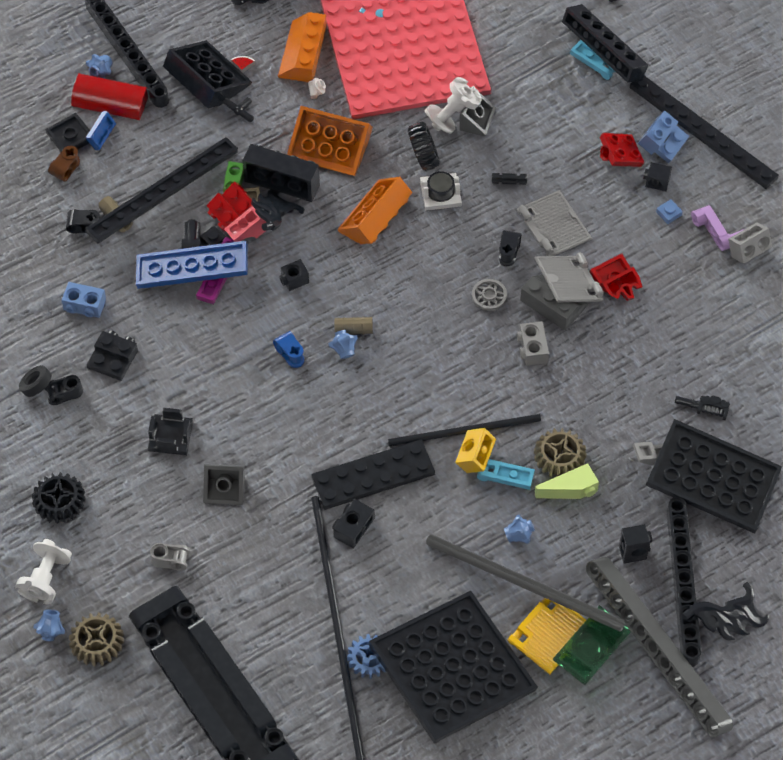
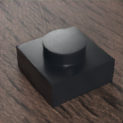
M212 226L200 235V239L205 245L222 244L226 237L215 226Z

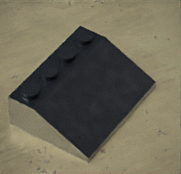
M207 40L169 49L163 67L169 74L175 77L181 85L189 90L208 109L222 105L225 98L231 99L252 84L248 77Z

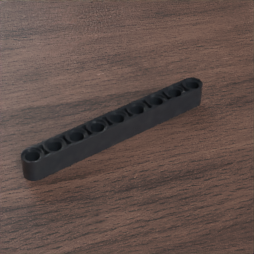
M85 0L87 11L140 86L147 87L148 97L152 103L158 108L167 106L169 103L167 87L105 0Z
M673 497L670 499L667 508V523L680 652L689 664L694 667L699 663L701 656L698 617L692 616V619L686 621L681 616L687 610V607L697 603L687 506L684 499ZM675 525H679L682 528H676ZM676 543H682L684 546H678ZM678 561H684L686 564H680ZM680 579H685L688 582H681ZM682 597H687L690 600L684 601L682 600ZM685 634H691L693 638H688ZM691 652L694 653L696 656L690 657L687 655V653Z

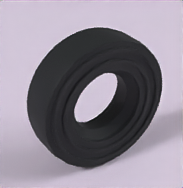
M36 366L22 377L19 389L25 396L33 397L47 387L52 375L45 366Z

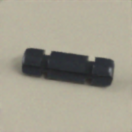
M492 173L491 181L493 184L502 182V184L519 183V185H526L527 175L502 173L500 175V173Z

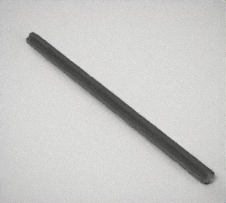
M433 534L427 537L426 544L430 547L615 630L622 631L625 627V620Z

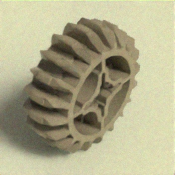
M554 428L552 433L547 431L545 436L541 435L539 441L536 442L534 460L537 462L538 468H542L543 474L549 472L550 477L553 474L557 477L585 464L587 456L585 452L586 446L583 445L582 439H578L577 433L571 435V430L566 433L563 428L560 432H557Z
M99 612L96 617H93V614L90 613L88 619L82 616V622L76 621V627H71L72 634L69 635V641H71L69 646L72 649V654L77 656L79 662L84 660L86 666L90 661L94 667L97 662H100L103 666L105 660L111 663V656L117 658V651H122L121 644H124V633L121 630V625L116 623L114 617L109 619L107 613L103 617H101ZM109 632H111L113 635L110 644H108L106 638L108 637L107 634ZM83 635H86V644L82 647L80 644Z

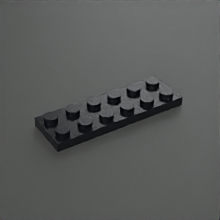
M420 439L313 473L311 478L323 509L327 510L352 502L354 499L358 500L434 476L435 470L424 443Z

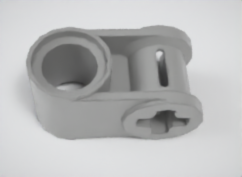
M156 543L150 549L151 562L158 568L183 571L187 569L186 558L190 549L184 545ZM163 554L164 556L156 557L155 555Z

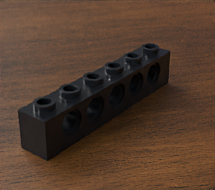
M583 4L566 8L562 23L627 83L644 78L648 64Z

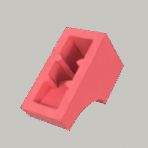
M253 206L224 229L234 242L242 241L249 237L257 239L265 232L262 230V224L266 223V221L256 214V209Z

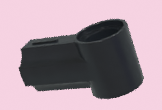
M195 219L184 222L182 249L201 246L200 222H197Z

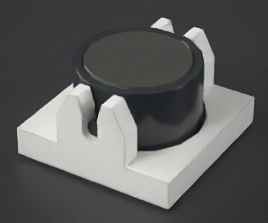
M438 171L430 176L420 177L425 211L462 206L459 177L456 176V173L449 174L444 171Z

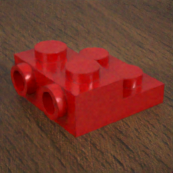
M234 181L223 194L218 193L206 206L209 208L208 214L213 219L217 218L220 221L218 226L225 231L224 229L252 206V199L239 183Z

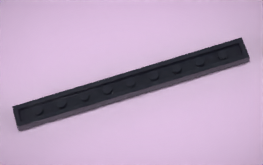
M645 75L643 79L630 83V89L662 113L666 111L678 121L677 124L763 188H769L778 179L779 174Z
M225 137L86 227V233L99 244L238 153V147Z

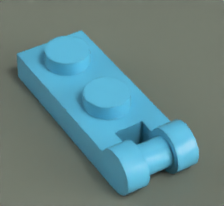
M582 40L570 50V55L600 73L606 80H609L613 75L612 73L615 72Z
M489 459L485 470L478 472L477 478L481 481L489 480L530 490L535 469Z

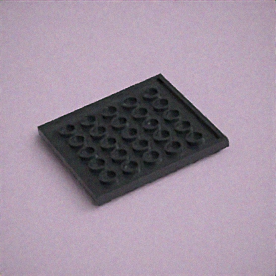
M472 591L466 592L370 640L368 643L434 744L529 695L538 688Z

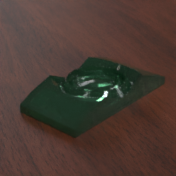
M600 605L598 606V609H601V610H603V611L609 613L608 611H606V610H605L603 607H601ZM588 618L556 654L553 660L583 685H586L618 649L631 631L627 626L622 631H618Z

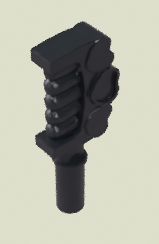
M714 395L711 397L701 396L700 401L676 396L674 402L691 408H697V414L706 412L711 415L715 414V416L719 415L723 417L722 420H726L730 406L729 402H726L724 399L721 400L720 397Z

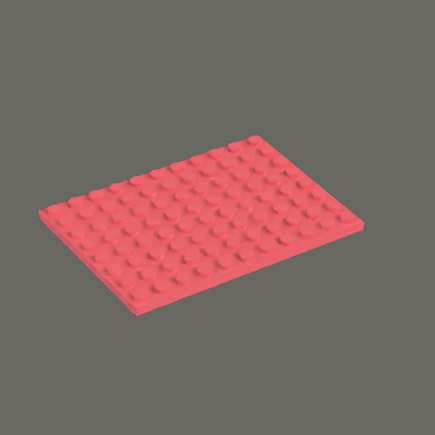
M320 0L323 13L326 14V24L352 119L419 108L431 104L446 103L447 99L452 95L450 83L456 77L466 79L468 81L467 85L469 87L474 86L483 96L491 94V87L464 0ZM361 8L366 10L364 13L359 12ZM378 9H383V17H377L375 12Z

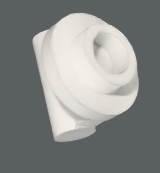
M314 78L308 82L312 99H316L319 95L325 93L326 85L323 80Z

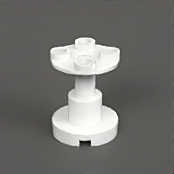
M456 77L450 83L452 95L447 99L448 104L443 109L433 104L425 109L426 115L433 122V128L437 131L443 130L451 134L455 130V123L451 116L456 111L461 112L465 107L476 109L481 104L482 98L480 93L474 86L470 88L467 85L468 81L466 79Z
M44 539L43 542H36L33 545V550L36 554L43 558L39 568H34L31 577H20L15 588H19L18 593L28 600L37 603L38 599L44 600L43 604H51L56 593L49 586L53 577L50 571L54 563L69 564L72 553L67 549L55 546L53 541Z

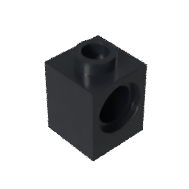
M651 162L649 169H645L643 179L646 180L645 187L667 192L672 167Z
M299 259L281 267L279 279L283 286L286 285L288 290L292 291L309 284V272L302 260Z

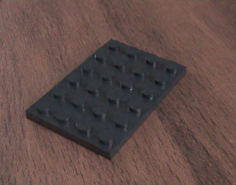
M674 419L646 482V486L671 497H680L685 500L686 504L755 534L783 466Z

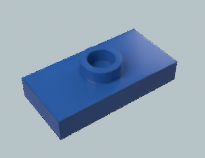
M102 111L86 136V139L95 150L101 149L116 125V122L107 111Z

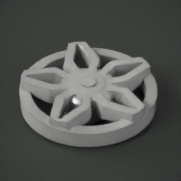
M481 280L472 289V300L475 306L482 310L496 311L506 302L507 290L497 280ZM484 284H489L486 288L481 286ZM497 286L500 287L503 292L497 291ZM475 292L479 295L477 299L475 297Z

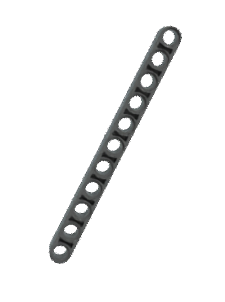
M608 557L589 561L586 565V572L619 617L625 620V625L705 731L711 737H717L730 732L733 728L731 717Z

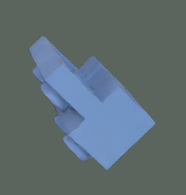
M664 111L655 119L638 144L651 155L655 152L669 163L686 142L689 135L676 126L678 123L676 119Z

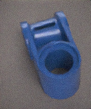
M291 331L273 340L275 349L282 355L289 366L299 368L304 364L303 347Z

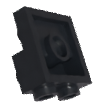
M112 330L108 332L102 331L94 345L95 350L86 364L87 369L122 381L138 352L137 343L131 337L126 336L125 339L119 337Z

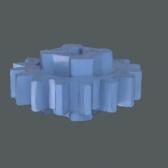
M367 634L366 639L359 636V642L352 641L353 647L348 648L347 661H350L349 667L354 668L355 674L361 672L362 678L369 674V678L372 679L373 674L379 677L381 670L383 672L386 671L369 647L368 643L372 638Z

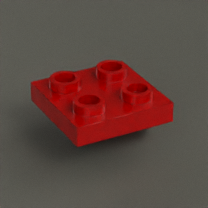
M602 133L599 137L603 145L600 149V157L603 161H610L612 166L642 167L645 163L632 134Z

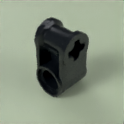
M69 210L67 212L66 231L73 234L86 233V227L99 220L100 214L96 210Z
M502 231L499 247V262L501 265L512 266L515 263L522 233Z
M69 375L57 380H51L45 391L49 395V404L59 405L81 397L83 387L78 376Z

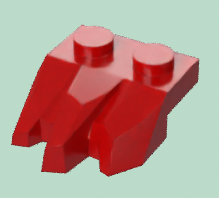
M622 253L589 271L593 279L600 284L602 290L616 299H619L621 294L627 301L634 299L632 288H642L638 273L634 267H630Z

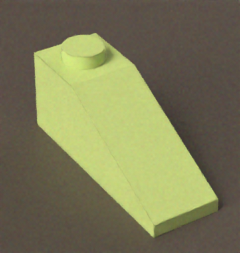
M587 463L535 486V497L549 499H581L583 497H591L598 491L599 481Z

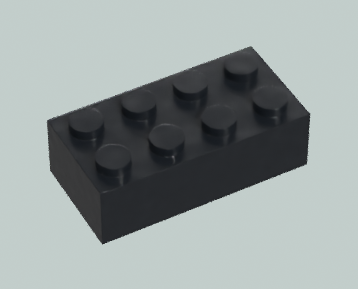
M250 144L242 160L244 182L270 190H278L280 193L309 202L313 201L320 187L319 164L313 161H306L293 155L290 156L280 151L270 150L261 145Z

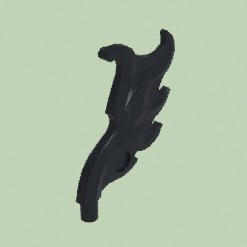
M274 189L268 190L267 197H263L259 193L258 201L255 198H252L251 205L256 209V214L266 221V223L262 224L263 231L278 229L282 222L281 215H286L292 209L303 214L305 208L282 199L277 195L280 191Z
M748 582L743 584L746 590L745 596L725 602L724 607L703 601L687 607V610L681 614L682 618L686 621L692 616H697L709 631L714 633L718 630L721 637L728 641L735 640V637L731 636L730 632L746 636L750 634V632L745 631L746 626L760 628L765 626L769 620L768 614L762 617L756 612L753 603L754 591Z

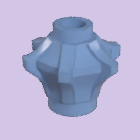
M93 54L92 59L86 61L90 76L105 79L106 74H111L110 68L113 62L108 55L98 56Z
M346 330L335 332L333 341L328 343V345L337 352L340 359H346L355 355L354 346L358 337L357 335L354 336L346 333Z
M516 515L514 521L508 527H505L504 531L509 543L520 541L528 544L535 528L531 520L527 521L520 515Z
M44 610L41 619L33 626L36 629V633L41 634L44 641H54V637L57 635L65 634V629L62 627L59 618L60 613L56 610Z

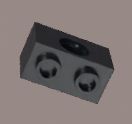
M356 499L351 504L348 503L343 510L342 517L336 519L332 526L334 538L354 549L374 521L375 510ZM355 521L357 523L349 524L348 522Z
M645 524L622 528L619 550L623 564L647 560L648 552L651 551L652 535L650 531H647Z

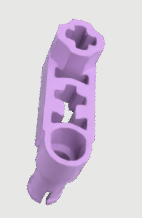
M709 205L691 212L694 225L697 227L705 225L721 251L730 249L728 239L741 232L727 234Z

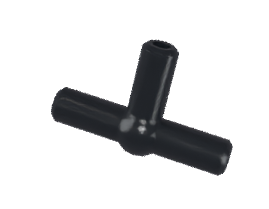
M247 97L239 105H236L228 98L224 99L223 104L233 110L236 115H240L248 122L254 120V116L245 111L252 103L250 98Z

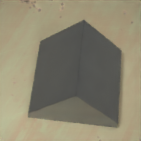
M480 93L482 101L476 109L465 107L461 111L459 130L486 136L496 107Z
M204 464L203 503L243 505L245 488L244 466Z

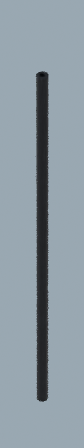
M313 496L311 500L356 760H365L319 496Z

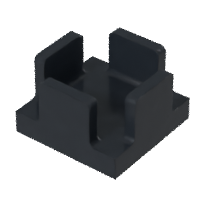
M163 408V415H151L148 429V451L187 456L193 418L183 417L181 409Z

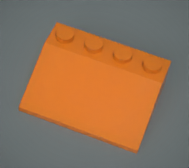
M301 106L287 155H293L306 161H313L319 164V167L355 176L368 146L373 127L369 123Z

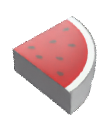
M236 56L230 59L231 63L242 73L256 64L255 60L248 56Z

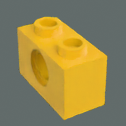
M485 428L467 430L455 463L466 473L483 472L496 438Z

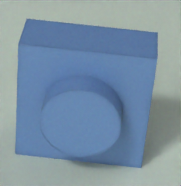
M671 199L656 210V213L667 224L682 216L683 212Z

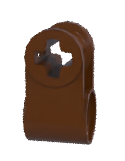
M74 146L65 147L50 164L48 173L66 182L80 164L77 148Z

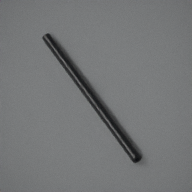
M540 414L391 438L388 439V444L390 447L408 444L420 439L426 441L466 434L467 430L481 428L492 430L540 422L541 416Z

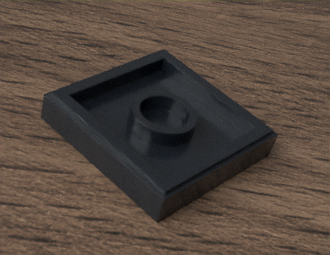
M77 113L45 129L46 134L61 152L67 146H74L78 150L89 144L86 136L90 129Z

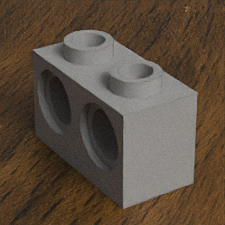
M759 223L751 225L728 239L732 258L743 264L772 247L769 228Z
M543 321L520 324V331L517 332V341L522 345L520 357L524 359L525 366L548 363L549 351Z

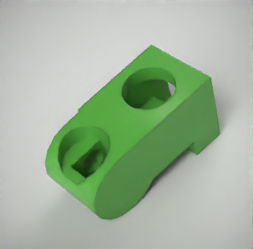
M228 162L223 193L234 181L242 186L244 178L243 163Z

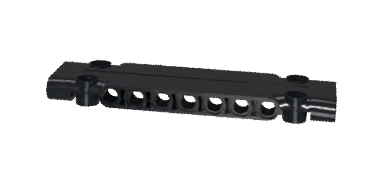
M178 586L169 588L137 607L129 614L130 620L143 637L153 658L223 759L299 760L285 740L282 731L277 728L271 713L203 617H199L194 605L187 600ZM184 613H191L190 616H182ZM149 634H157L155 637H148ZM272 738L280 739L276 743L270 742Z

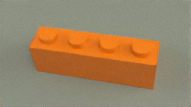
M308 12L292 21L278 78L309 82L314 79L327 28L326 14Z
M401 177L379 179L337 230L359 244H372L377 240L378 234L387 228L388 222L398 214L401 206L408 202V198L413 192Z

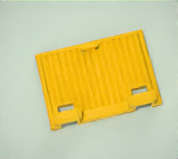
M544 598L518 626L516 631L511 634L507 641L551 675L590 629L592 624L577 612ZM551 602L555 604L552 610L548 608ZM524 634L527 639L522 643L519 639Z

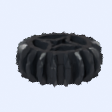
M423 121L409 126V139L421 168L425 171L435 169V167L439 166L440 161L428 126Z
M61 472L58 476H55L52 473L51 478L44 476V482L38 481V487H34L32 504L36 513L40 514L42 519L47 518L49 523L53 519L57 524L59 520H63L66 523V518L73 520V514L79 515V509H83V503L86 501L84 496L85 490L82 488V483L80 481L77 482L75 476L71 478L68 473L63 476ZM63 488L69 489V490H71L73 493H70L69 491H65V490H63ZM44 503H48V505H53L55 508H51L45 505Z

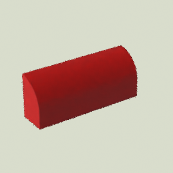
M78 73L72 90L71 106L97 112L107 111L111 115L140 120L148 100L147 87Z

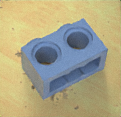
M68 282L62 297V305L65 311L83 314L87 317L100 318L106 302L104 289Z

